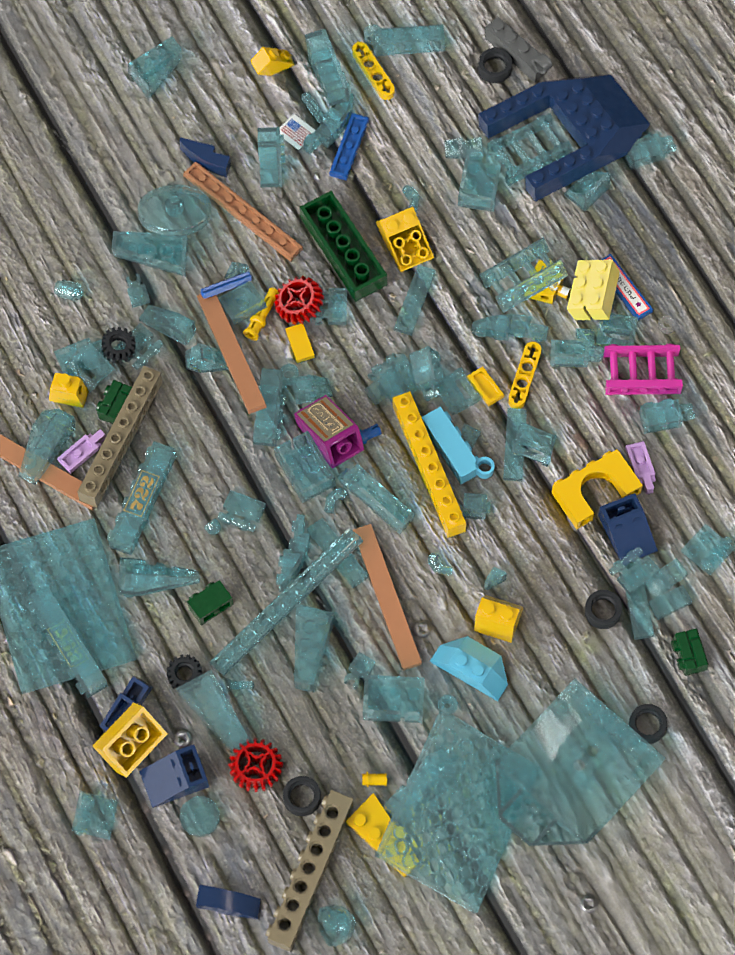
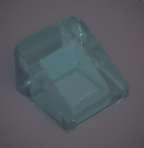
M496 567L492 568L484 583L485 590H489L504 582L507 578V573Z

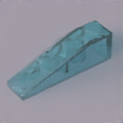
M60 409L43 410L32 425L19 472L20 478L36 485L74 432V416Z
M122 557L119 559L118 588L119 594L125 597L143 596L200 583L199 572L181 567L168 569L161 563H156V565L145 564V560Z

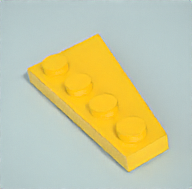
M374 793L346 820V824L403 877H406L419 863Z

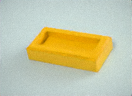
M298 324L285 328L296 362L299 363L315 358L304 325Z
M483 366L467 376L469 382L488 407L504 398V393Z

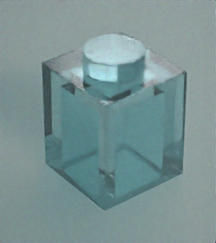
M464 493L463 517L486 520V513H490L491 502L487 501V495Z

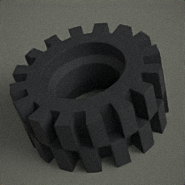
M113 327L111 332L108 329L106 334L103 335L101 343L103 356H107L108 361L113 359L112 363H116V360H119V364L122 363V360L127 362L128 358L131 359L135 353V337L132 336L131 331L127 333L126 328L122 331L121 327H118V330H115V327ZM120 340L126 344V347L122 350H115L111 344L114 341Z
M183 654L180 655V658L174 657V661H170L169 666H167L168 682L178 692L180 690L183 693H186V690L192 692L194 687L197 689L199 687L198 684L202 683L203 678L200 662L194 656L191 658L188 654L186 657ZM183 667L190 668L192 676L188 680L179 679L177 676L179 669Z

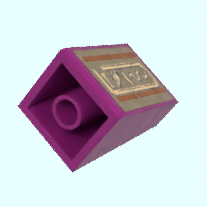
M327 395L316 399L313 403L294 413L298 427L332 469L364 450L359 427Z

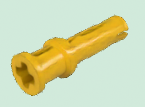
M269 288L257 313L251 316L249 326L243 331L244 336L248 339L258 340L259 333L265 327V320L276 301L275 295L280 294L277 289Z

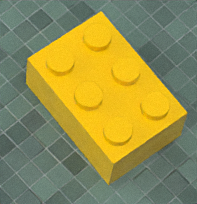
M133 703L93 744V747L116 773L127 778L164 739L167 732L143 706Z

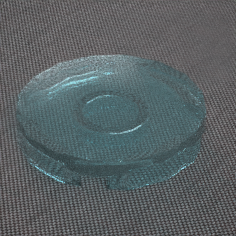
M196 796L183 804L180 810V822L188 834L195 837H204L211 834L217 828L220 822V812L212 799L205 796Z

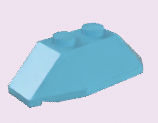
M468 636L441 644L430 660L434 665L496 701L500 699L508 686L502 656Z

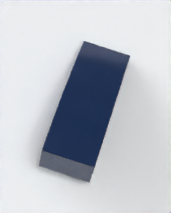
M180 137V149L193 162L196 161L206 170L227 178L231 167L230 156L216 153L215 146Z
M133 676L123 693L118 695L99 727L107 731L133 703L142 705L153 687L139 677Z
M199 884L196 907L198 909L258 920L261 905L260 898Z

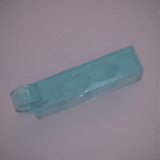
M444 24L383 29L378 25H369L364 28V40L369 44H373L374 56L445 51Z
M285 364L280 370L262 368L259 390L267 408L256 411L253 432L254 445L276 447L277 440H281L282 429H279V423H283L284 418L281 406H285L286 394H283L284 388L287 389L288 385H294L299 380V371L294 364ZM292 371L295 373V376L286 378L284 373Z
M358 464L352 470L345 468L337 476L338 480L399 534L413 521L415 514Z

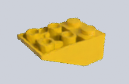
M414 207L407 208L376 222L382 239L400 272L434 258Z

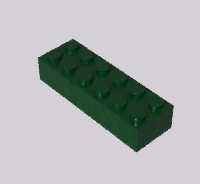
M332 191L299 207L301 220L355 302L387 286L386 272Z

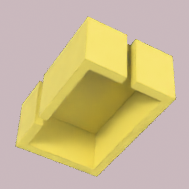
M578 260L575 271L577 278L573 280L567 310L574 320H590L591 317L593 320L610 319L620 273L613 260Z

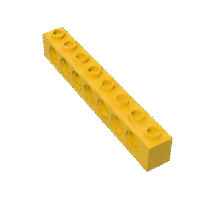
M411 392L392 397V407L447 538L466 532V521Z

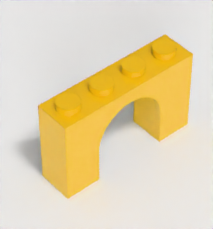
M618 449L613 452H606L601 459L597 461L592 460L585 468L577 469L566 479L561 478L553 484L552 495L576 530L593 521L594 512L581 494V487L587 481L596 478L605 479L613 484L622 498L634 493L636 495L641 493L642 483Z

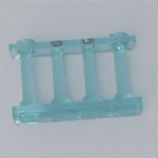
M550 113L538 117L535 121L503 137L495 138L487 144L488 156L496 153L506 167L505 182L508 186L572 153L571 143L569 141L560 143L550 128L552 121ZM543 129L554 145V148L545 151L534 133ZM527 137L539 155L532 159L529 158L518 141ZM512 145L523 163L513 166L502 149Z
M544 238L479 274L484 287L487 288L492 285L499 294L495 298L503 313L568 276L562 261L558 260L553 263L547 255L550 251ZM540 257L547 267L537 272L531 262ZM525 267L531 276L521 282L515 271ZM508 276L515 286L505 291L498 281Z

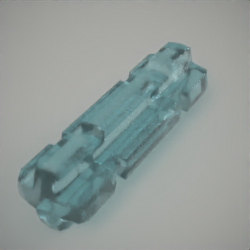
M309 92L303 93L301 100L304 104H307L306 107L315 116L317 122L325 121L326 115L321 111L320 106L312 98V95Z

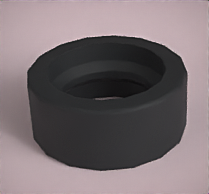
M494 47L485 50L480 55L478 71L483 80L496 84L507 80L511 75L512 59L507 51ZM490 59H500L505 63L506 67L501 72H491L485 68V62Z
M598 590L588 597L585 604V617L593 627L608 629L614 627L619 622L622 615V602L614 592ZM597 600H608L614 605L615 613L610 619H599L593 614L592 606Z
M653 704L638 706L632 712L629 719V731L632 737L643 744L658 742L664 736L667 728V717L664 711ZM650 713L658 718L660 727L656 733L646 735L638 730L636 721L641 714Z
M297 776L286 783L283 789V801L286 809L296 816H308L318 809L321 803V790L314 779L307 776ZM299 785L310 787L314 793L312 803L304 808L295 806L290 799L291 791Z

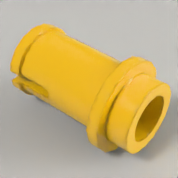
M368 771L362 773V786H366V788L372 785L387 786V773H369Z

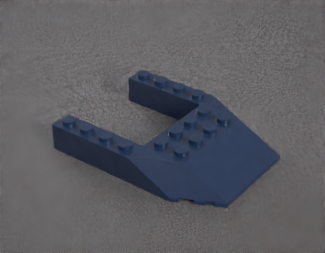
M611 74L540 82L478 113L479 127L489 139L551 108L581 147L525 176L526 190L535 202L629 154L636 141H639L642 133L650 126L648 120Z

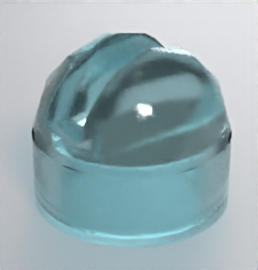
M215 518L206 524L204 529L210 535H217L220 532L221 526Z

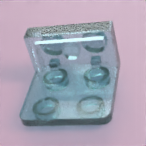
M390 354L385 358L386 361L384 363L373 366L371 372L367 374L370 381L379 382L391 403L392 397L409 391L412 394L422 386V381L405 354Z

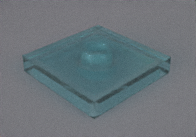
M251 281L218 298L234 325L267 308L265 301Z

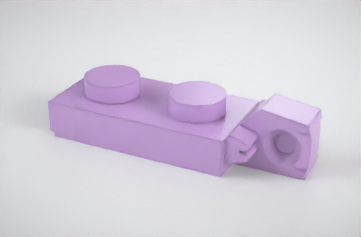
M101 429L94 435L91 433L89 435L85 434L57 458L58 462L71 474L101 448V443L105 440L106 434Z
M645 442L626 445L625 450L633 472L642 483L645 493H653L654 486L652 482L656 480L655 471Z

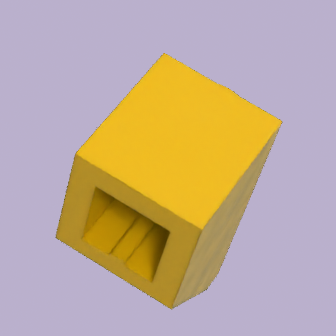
M262 47L250 60L257 74L272 76L294 65L291 54L287 50Z

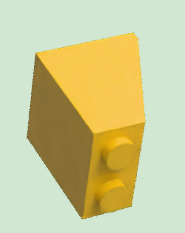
M485 595L481 598L475 615L474 631L512 643L523 606Z

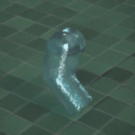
M406 185L403 187L402 192L410 201L409 208L414 207L416 212L420 195L413 187Z
M335 488L326 497L324 512L333 513L335 502L338 499H345L346 491L342 490V488Z
M437 553L429 555L427 559L428 564L434 573L452 574L453 566L443 565Z

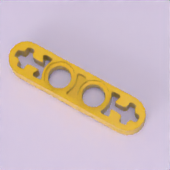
M356 42L352 47L354 59L379 97L383 100L392 99L394 96V85L369 47L364 42ZM357 49H360L361 51L363 50V55H364L363 58H362L361 52H360V51L357 52ZM367 61H371L374 63V65L372 67H366L364 63ZM379 74L383 78L376 81L373 79V76ZM382 85H384V87H385V89H386L387 91L390 90V92H389V93H387L386 91L383 92V86H382Z
M529 342L524 348L508 399V404L513 409L518 410L525 405L541 356V346L537 342ZM532 348H534V349H536V350H535V352H534V354H533V357H532V359H531V358H529V357H530V351L532 350ZM524 364H531L533 369L525 371L522 366ZM519 380H525L527 382V386L519 387L517 385V382ZM517 392H519L520 401H518V403H515L514 399H516Z

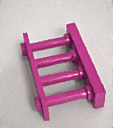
M669 343L665 345L619 346L617 344H610L605 346L603 357H610L611 379L606 380L605 395L681 394L683 387L682 379L675 378L674 357L679 356L680 345ZM618 357H629V380H620L618 377ZM636 357H648L649 379L639 380L637 378ZM655 357L667 358V379L658 380L656 378Z

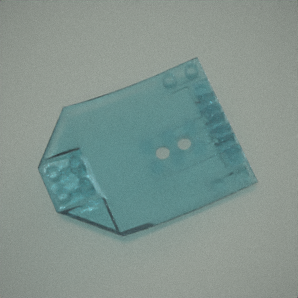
M574 678L535 722L495 761L498 817L528 846L588 844L666 758ZM589 746H594L598 753L595 756H589L586 749ZM574 761H583L585 764L584 769L581 771L575 770L573 767Z

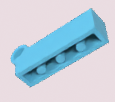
M439 407L421 417L431 441L460 484L476 477V475L482 479L490 478L493 475L495 467L493 460L489 457H474L470 444L467 441L464 442L460 429L457 426L454 427L451 423L452 419L447 411L444 412ZM487 464L491 469L483 472L479 469V466Z

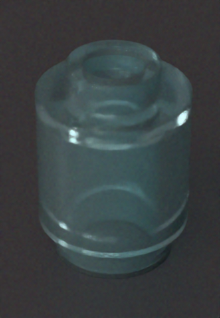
M63 279L56 282L54 293L60 298L76 302L82 298L83 288L80 283Z

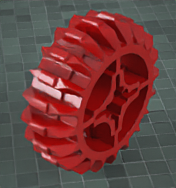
M295 276L293 281L289 279V283H282L283 288L278 289L280 294L275 295L276 301L274 303L277 313L287 323L290 324L292 322L294 325H297L299 322L303 325L305 320L310 322L311 317L316 318V312H321L319 307L324 306L322 301L324 300V295L319 284L313 281L312 278L302 276L299 279V277Z
M254 738V743L250 744V741L247 739L246 746L240 743V750H233L235 755L230 756V761L232 762L228 765L232 769L230 776H235L233 781L235 783L240 782V788L246 785V790L249 792L251 787H254V791L257 793L258 787H262V790L265 791L266 784L269 787L273 786L271 780L276 782L279 780L277 775L282 774L280 768L283 767V762L280 761L282 759L281 754H277L278 748H272L271 742L265 745L264 739L258 743L257 738ZM251 752H262V754L256 756ZM245 756L248 764L244 767V770L240 771V762ZM271 759L272 767L269 773L266 774L264 766ZM252 762L255 764H259L260 769L256 766H252ZM251 775H258L260 778L252 779L248 777H250Z

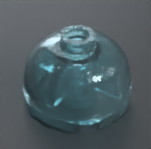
M337 904L328 905L320 908L318 912V923L322 922L324 928L320 932L328 946H339L346 943L352 937L356 920L354 915L345 907Z

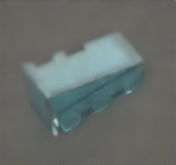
M171 36L128 63V74L148 100L181 61L182 48Z
M280 127L258 128L260 187H282V164H286L284 134H280Z

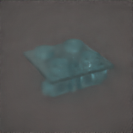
M705 524L680 551L707 574L711 575L735 548L730 544L732 541L729 537L722 538Z
M80 791L72 831H75L76 835L87 834L110 840L118 801Z

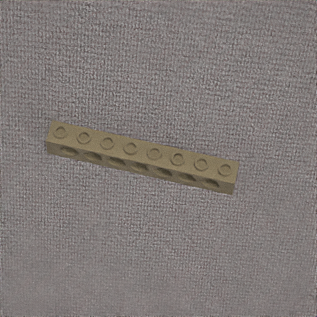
M143 366L77 491L79 501L95 508L98 507L162 384L161 372Z
M333 790L330 791L329 796H324L321 804L323 810L321 814L317 813L314 825L316 826L314 831L309 832L306 839L308 845L299 854V866L297 869L294 868L291 873L290 880L292 882L290 887L284 889L282 894L284 901L281 906H277L274 917H276L273 925L270 924L267 929L266 936H268L269 944L289 952L292 951L344 829L346 820L354 805L353 798ZM330 811H336L338 816L330 818L327 814ZM323 829H328L331 832L326 837L319 834ZM319 847L323 852L319 855H314L312 850ZM313 866L315 870L313 873L308 874L304 872V868ZM303 884L307 889L304 892H298L296 887ZM291 903H297L299 908L296 911H290L288 906ZM282 922H289L291 927L287 930H282L280 924Z

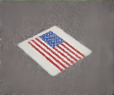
M293 114L276 133L299 150L317 131Z

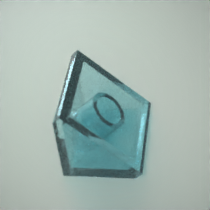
M594 171L577 180L564 195L583 211H586L609 189L611 175L608 172Z

